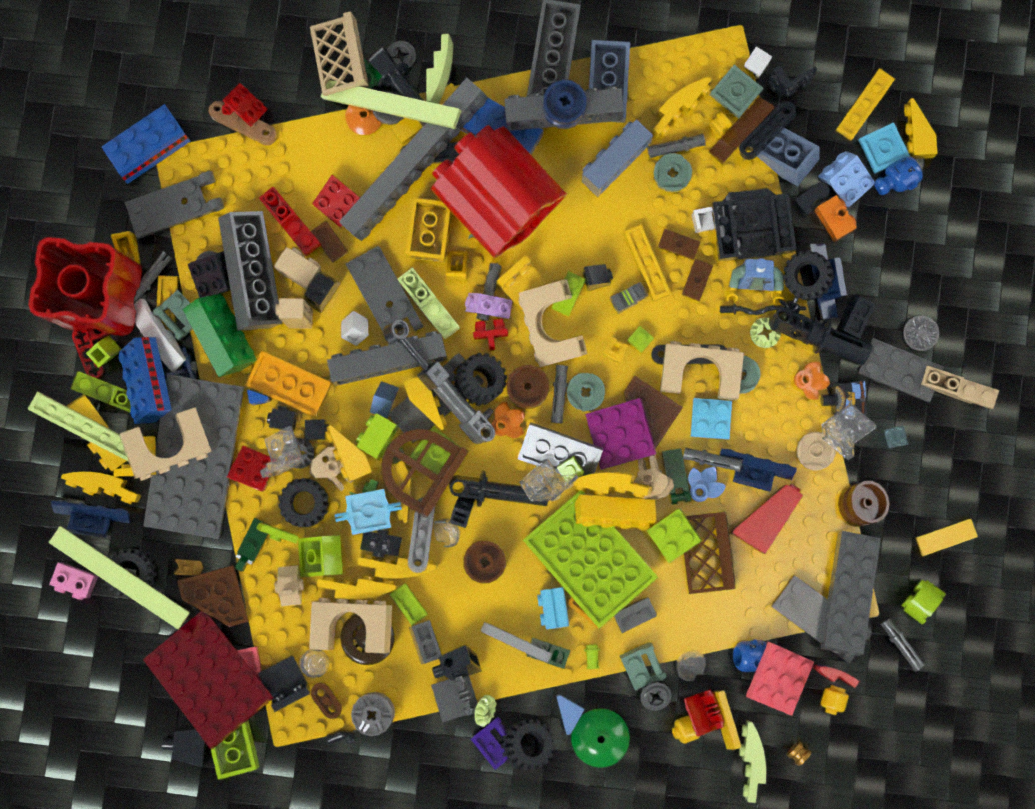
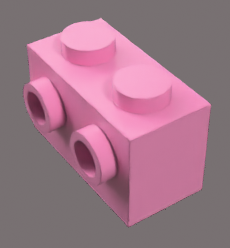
M57 563L49 585L54 586L55 591L61 593L68 591L73 593L72 597L83 600L84 598L91 597L98 576L65 563Z

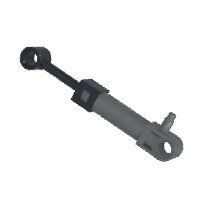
M396 320L385 325L383 328L384 338L391 343L400 342L423 369L417 377L428 390L433 389L461 422L459 424L460 428L475 444H482L493 440L495 429L488 421L493 410L488 408L483 414L479 410L475 411L448 379L449 374L438 361L430 364L427 363L406 338L409 334V327L405 321Z

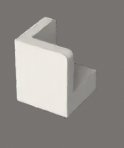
M756 47L744 67L755 73V79L758 80L772 56Z
M712 207L693 210L692 220L695 233L715 229Z
M353 311L342 320L341 338L357 346L368 336L367 318Z

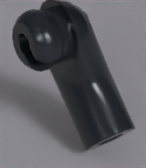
M338 730L326 735V741L328 744H332L345 739L347 744H351L356 741V737L352 730Z

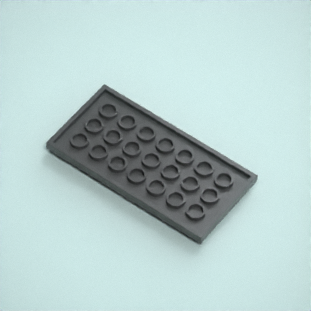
M167 374L166 386L172 410L160 418L156 442V457L171 458L178 454L183 444V436L175 415L192 408L197 410L211 452L207 453V458L198 461L196 458L189 460L190 464L179 468L176 464L171 466V470L159 474V471H157L156 475H152L144 527L220 539L230 480L227 478V475L232 467L244 387Z

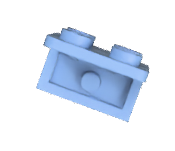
M847 151L839 154L836 160L831 165L826 166L823 172L818 175L821 182L832 186L838 197L843 199L847 207H850L874 185V180L859 157Z

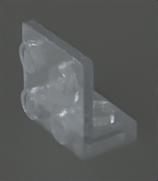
M849 404L822 423V439L847 460H850L854 457V443L875 430L876 424L855 406Z
M291 426L285 427L264 440L271 462L266 464V468L260 470L262 478L280 475L304 462Z
M546 459L519 483L530 501H555L561 497L563 491L574 485L573 482L578 479L577 474L558 475L550 460Z

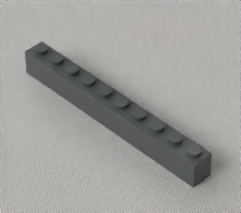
M466 78L443 104L461 110L456 129L426 123L339 222L360 241L368 237L376 224L382 221L384 215L396 205L399 198L406 194L409 187L421 177L422 172L434 162V159L440 152L446 149L447 144L453 137L459 134L461 128L472 119L477 110L484 106L488 99L486 94Z

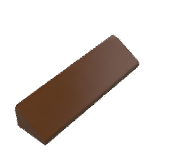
M759 97L711 148L709 153L723 165L739 148L745 138L775 107Z

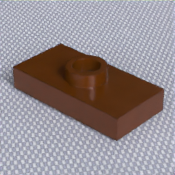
M327 221L311 230L332 263L348 253Z
M664 229L658 248L694 260L700 241Z
M695 259L682 295L700 301L713 265Z

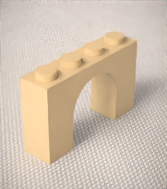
M567 279L519 293V304L525 314L524 322L529 328V340L534 346V358L539 367L588 354L583 335L559 341L549 337L543 329L542 316L546 308L553 303L572 298Z
M670 341V344L665 345L660 392L679 394L681 392L685 365L692 359L706 358L712 361L719 371L718 398L728 400L739 399L744 353L739 352V349L728 348L725 351L720 350L719 346L701 348L700 344L690 343L689 346H682V343L677 341Z
M196 408L175 415L183 436V444L178 454L171 458H159L151 454L145 445L139 427L119 434L135 479L140 478L143 481L151 478V473L159 471V474L170 471V467L177 464L179 468L190 464V459L196 458L198 461L208 457L207 453H210L211 449Z
M319 598L318 602H312L309 649L333 650L335 645V628L339 618L347 612H353L362 618L366 626L365 652L390 653L392 605H386V601H374V604H367V600H356V603H349V599H337V602H330V598Z

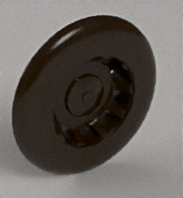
M352 615L343 625L340 636L341 646L347 657L355 663L374 665L383 661L390 654L365 653L366 626L359 615ZM392 625L390 652L393 649L395 641V634ZM359 646L363 648L362 652L357 649Z

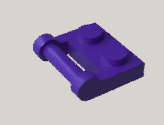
M496 717L471 738L472 742L495 770L508 759L507 756L503 757L504 748H501V744L490 732L495 728L501 736L506 735V729L500 723L501 719L499 717Z

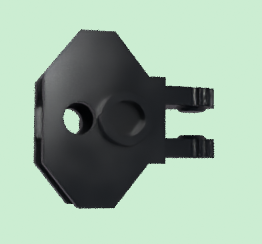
M377 530V533L365 532L362 536L360 549L373 552L372 556L384 558L385 554L399 557L402 537L388 535L389 531Z

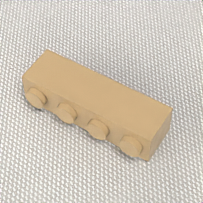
M280 298L279 304H276V315L279 316V319L289 328L312 329L313 309L304 299Z

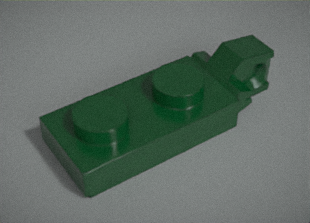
M257 518L253 519L237 551L236 558L239 561L235 569L244 572L247 564L252 565L256 561L269 535L256 529L260 522L267 524Z

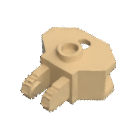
M327 447L311 461L309 473L314 478H327L329 481L331 480L342 491L345 488L335 477L341 473L340 468H342L340 460L336 461L332 450L335 447ZM323 456L328 459L326 463L322 461ZM346 478V481L349 482V483H352V482L354 481V480L348 481V479Z
M654 455L649 457L651 469L646 468V462L643 458L639 459L640 472H637L638 477L634 482L652 487L651 495H645L643 499L656 500L667 497L674 488L673 479L662 474Z
M299 566L278 567L275 592L279 593L281 606L302 604V590L304 586L303 579H300Z

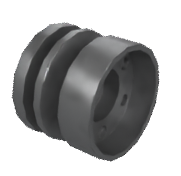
M370 692L360 697L353 705L351 712L352 723L355 728L368 736L379 735L386 731L395 716V709L391 699L379 692ZM368 710H370L371 712L375 710L377 712V714L375 715L376 719L374 717H372L371 719L368 717V715L370 714Z

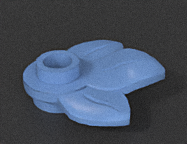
M715 467L707 468L701 473L695 468L690 471L688 482L691 486L690 495L693 500L702 502L708 497L716 498L723 493L726 485L716 482L717 473ZM697 489H702L703 494L701 496L696 494Z

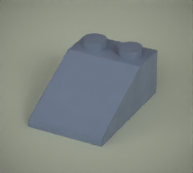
M785 128L757 156L780 177L796 186H799L820 159L819 146Z

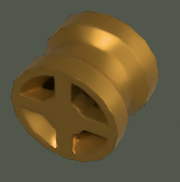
M800 741L793 745L787 753V756L793 758L798 766L802 765L811 755V751L805 749Z

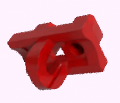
M503 319L493 320L494 330L487 331L485 321L475 322L474 340L488 339L489 350L494 351V338L508 337V329L505 328Z

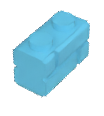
M564 587L540 590L541 594L537 595L538 605L543 606L544 613L540 614L541 626L545 625L546 629L569 626Z

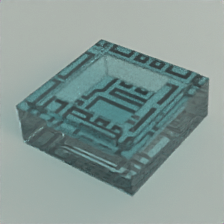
M904 426L884 430L888 448L908 445Z

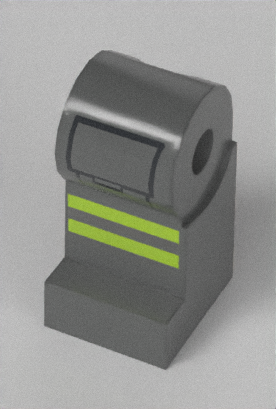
M639 282L611 296L610 301L616 312L620 314L649 295L642 283Z

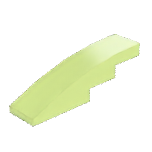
M449 34L441 35V51L434 52V68L427 69V102L439 104L449 79L453 58V42Z

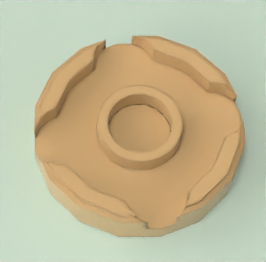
M811 432L803 436L796 448L799 462L810 470H822L828 467L836 454L835 445L826 434L820 432Z

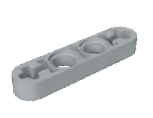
M487 622L483 623L480 630L547 663L552 655L551 652Z

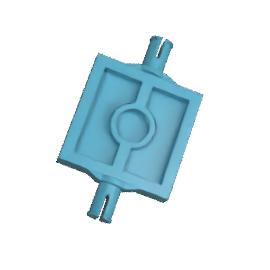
M384 489L345 496L347 503L346 512L335 514V517H341L335 518L336 522L348 520L351 525L352 535L391 528L390 512L402 510L401 506H399L401 503L389 504L386 500Z

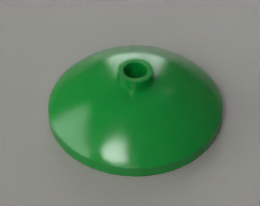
M604 708L592 709L582 714L571 734L572 746L576 755L584 763L601 768L617 763L625 755L630 740L629 730L624 720L617 713ZM599 736H604L605 740L604 742L599 743L597 741V738Z

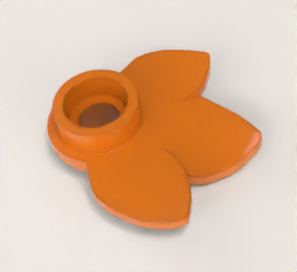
M820 362L806 364L804 370L797 372L794 377V384L803 390L807 398L812 400H818V390L826 389L830 385L829 378L825 374L820 373Z
M507 402L499 404L494 411L495 419L491 423L495 429V435H507L510 438L522 436L524 430L519 425L525 418V412L521 409L510 410ZM502 423L504 425V429H500L498 427V424Z

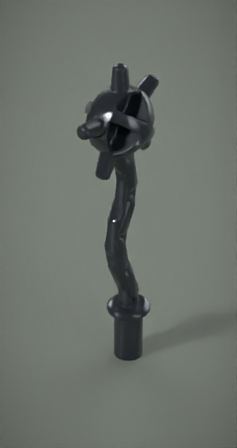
M795 296L793 300L787 302L781 299L779 302L783 306L770 305L762 309L752 310L747 307L736 306L734 303L733 305L720 306V313H734L736 315V312L741 311L749 315H761L765 312L784 307L799 314L800 311L806 310V307L799 306L797 303L799 297Z

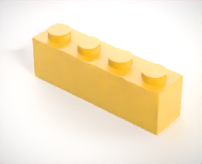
M84 394L67 405L72 410L109 428ZM92 442L87 444L94 454L98 452L101 456L99 462L105 470L109 467L113 471L127 461Z
M580 494L575 501L576 524H582L583 526L601 525L604 528L619 526L622 529L634 527L640 530H648L656 523L655 500Z

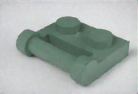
M179 290L152 312L175 334L174 337L178 341L183 339L193 329L182 310L190 302ZM168 308L185 325L183 329H180L165 313Z
M652 642L645 643L619 655L635 690L648 685V683L661 681L666 678V673L661 669L654 653L655 648ZM643 654H647L654 672L651 674L648 673L641 657Z

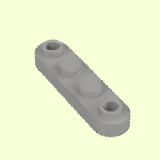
M435 506L426 518L417 512L414 513L408 566L415 573L423 572L428 565ZM420 561L421 565L416 566L414 563Z

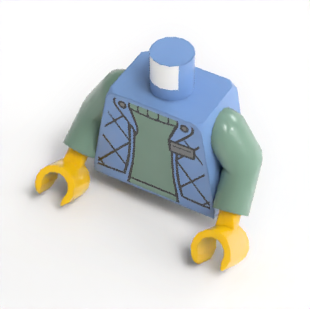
M762 258L758 260L747 259L742 265L733 269L729 283L730 288L725 291L727 301L730 296H733L734 302L738 300L736 288L776 290L773 294V303L776 304L777 298L785 301V294L782 291L784 290L783 273L777 267H774V261Z

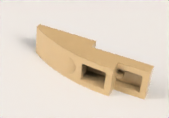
M926 366L921 385L944 395L989 409H994L999 390L930 366Z

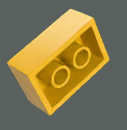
M413 198L406 248L407 258L445 263L452 212L442 201Z

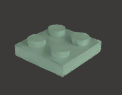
M733 65L711 91L710 96L739 119L762 92L763 87L737 66Z

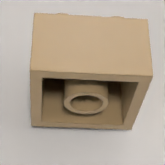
M286 247L274 267L279 273L307 290L317 274L322 272L320 270L321 266L310 257L306 260L305 256L302 255L303 253L293 247L291 250Z

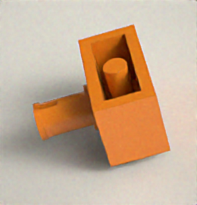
M837 195L814 210L834 242L857 228L855 218L848 214L843 199H839Z

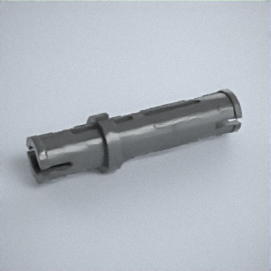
M704 134L692 137L684 136L682 139L647 146L649 158L683 150L686 152L695 147L705 146L706 142Z
M162 251L142 277L140 288L136 292L137 296L134 298L135 302L143 296L146 290H150V285L169 261L172 260L168 255L162 261L166 256L164 251Z
M490 263L482 294L494 296L497 280L502 268L501 265ZM479 313L476 316V319L486 322L489 318V315Z
M556 365L555 382H553L554 397L551 423L563 424L565 392L568 387V383H566L568 366Z
M687 447L683 455L684 460L699 462L700 465L708 464L738 472L741 471L743 460L708 453L707 450L699 451Z
M891 617L883 620L880 625L890 636L889 640L895 643L913 670L918 671L924 667L925 664L905 639L903 631L899 630L894 624Z

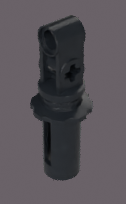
M781 307L769 320V326L773 331L802 341L803 344L812 345L813 353L815 354L820 353L823 349L864 365L872 351V344L831 328V320L829 319L819 323L816 319H810L805 315Z

